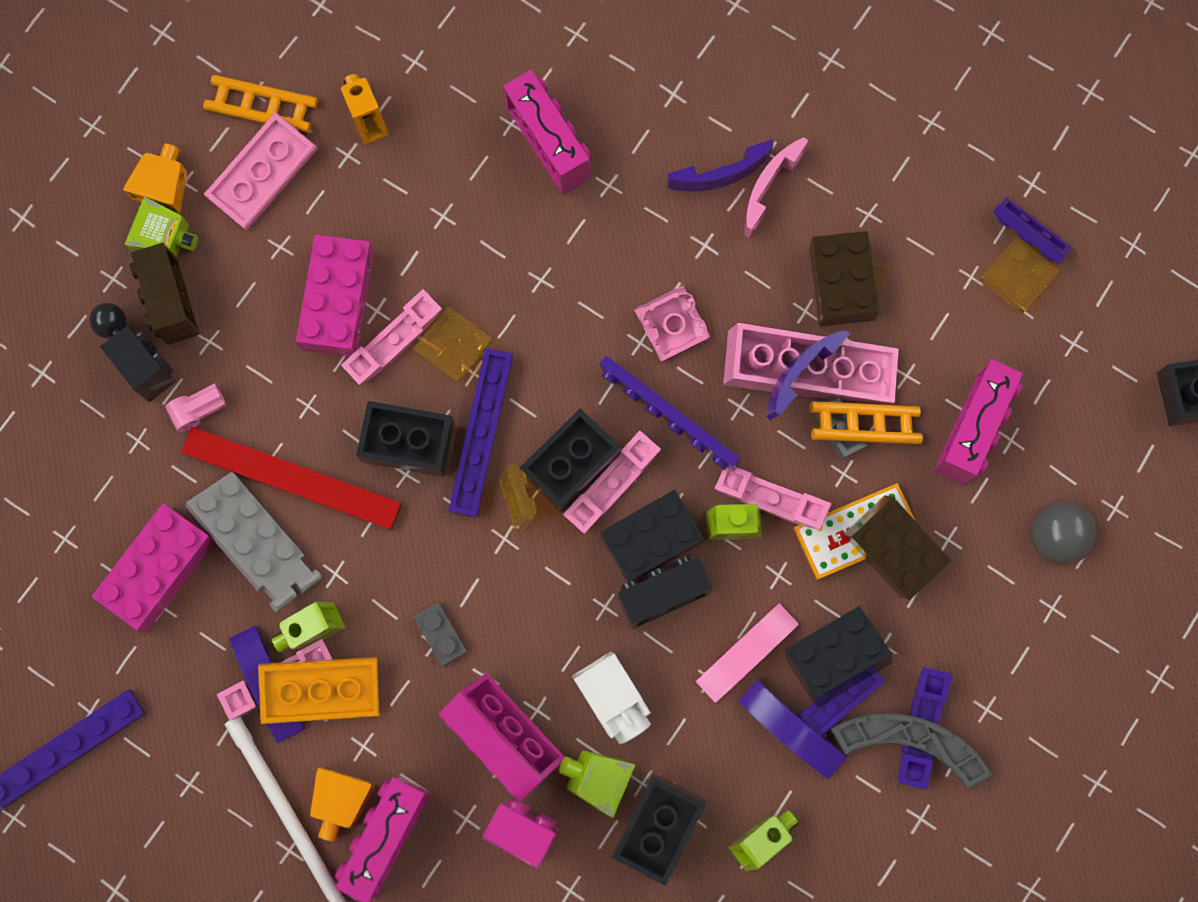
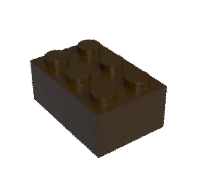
M868 231L812 237L809 252L819 326L875 321L879 313Z
M164 242L131 252L133 262L130 263V269L133 277L139 280L141 288L137 289V294L141 304L146 305L148 314L144 315L148 329L150 331L153 330L157 338H161L168 345L200 335L180 264L176 256Z
M884 495L843 534L900 597L909 601L951 562V559L892 496Z

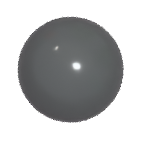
M1056 501L1038 511L1032 521L1030 535L1034 548L1044 559L1059 565H1069L1081 561L1092 551L1097 539V528L1091 514L1081 505L1071 501Z

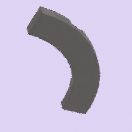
M876 713L858 716L830 728L845 754L865 746L882 743L902 744L926 751L945 763L956 774L966 789L993 775L981 757L961 738L951 731L919 717L896 713Z

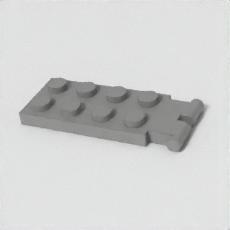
M233 472L186 502L185 507L258 592L263 589L273 600L270 602V606L275 612L297 597L292 589L293 587L300 593H303L322 579L321 574L317 570L311 572L302 562L304 554Z

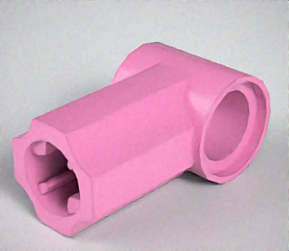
M214 383L189 397L181 396L166 404L165 408L177 432L183 433L189 431L191 427L195 428L200 424L201 419L226 407L227 404L222 393Z

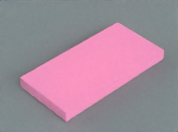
M275 112L204 195L247 231L318 148Z

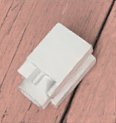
M611 651L572 675V678L610 738L615 737L619 744L629 741L651 725L646 717L651 712L619 660Z

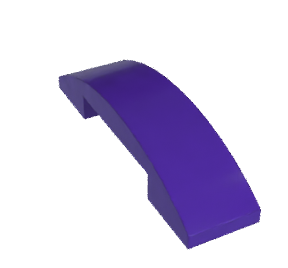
M772 140L748 147L745 149L744 160L697 175L694 165L669 173L667 176L668 188L678 191L696 192L717 189L735 183L758 169L771 155L774 144Z
M847 330L836 332L819 340L801 352L786 367L777 380L769 399L766 417L769 420L779 416L797 396L789 387L816 355L822 360L832 355L850 335Z
M254 626L229 638L245 680L260 709L258 664L272 662L257 627ZM301 721L267 724L277 743L305 730Z
M922 667L909 715L939 725L943 704L947 700L952 674ZM902 745L897 782L927 790L933 760H931L932 754L912 746Z
M757 679L739 702L784 745L829 779L847 758V755L826 737L823 738L780 701V698Z

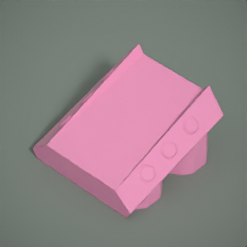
M684 286L675 288L634 310L660 361L710 337L705 322L700 318L695 308V301L692 295L687 293Z

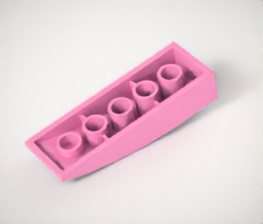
M737 323L728 330L723 385L772 392L777 380L786 367L801 352L825 337ZM844 340L837 350L827 358L822 360L816 355L789 387L797 396L831 400L839 397L842 401L894 404L898 349Z

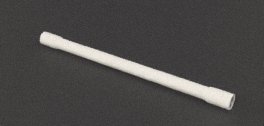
M238 717L231 721L229 720L224 724L236 746L240 748L326 898L329 902H346L341 891L335 888L336 883L254 744L252 735L242 718Z

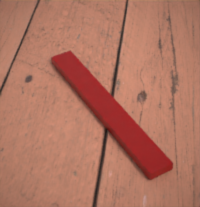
M191 427L181 450L182 454L391 531L402 505L400 502Z

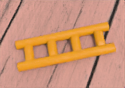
M212 75L211 85L217 86L218 91L215 101L208 99L204 101V110L266 123L275 112L278 114L281 101L296 104L293 118L280 117L297 131L310 132L311 123L303 121L307 107H317V97ZM229 89L244 92L240 107L226 104ZM255 95L270 98L267 112L251 109Z
M810 402V412L820 413V429H812V440L922 444V433H913L912 417L918 418L921 413L919 406ZM831 414H847L848 430L832 429ZM858 415H873L874 431L859 430ZM885 416L900 417L901 432H886Z

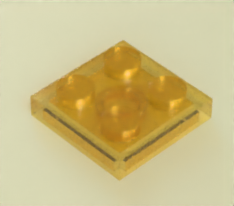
M1016 236L980 277V280L1023 314L1059 273V270Z
M447 306L413 349L434 367L459 384L484 353L485 348H488L492 343V338Z
M515 463L505 467L499 482L517 533L527 530L535 518L534 514H537L534 499L532 497L528 498L525 487H528L525 472L523 470L519 471L518 465Z

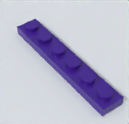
M485 348L448 510L449 513L474 518L478 517L513 360L512 353Z
M605 356L599 363L603 371L602 376L612 385L619 383L625 388L624 394L634 402H637L639 399L647 405L646 411L655 418L659 419L662 416L669 422L668 428L679 436L684 433L691 439L689 443L701 453L706 450L713 456L712 461L723 470H726L728 467L733 472L738 467L740 458L608 356Z
M130 689L126 690L0 774V811L146 715L133 691Z

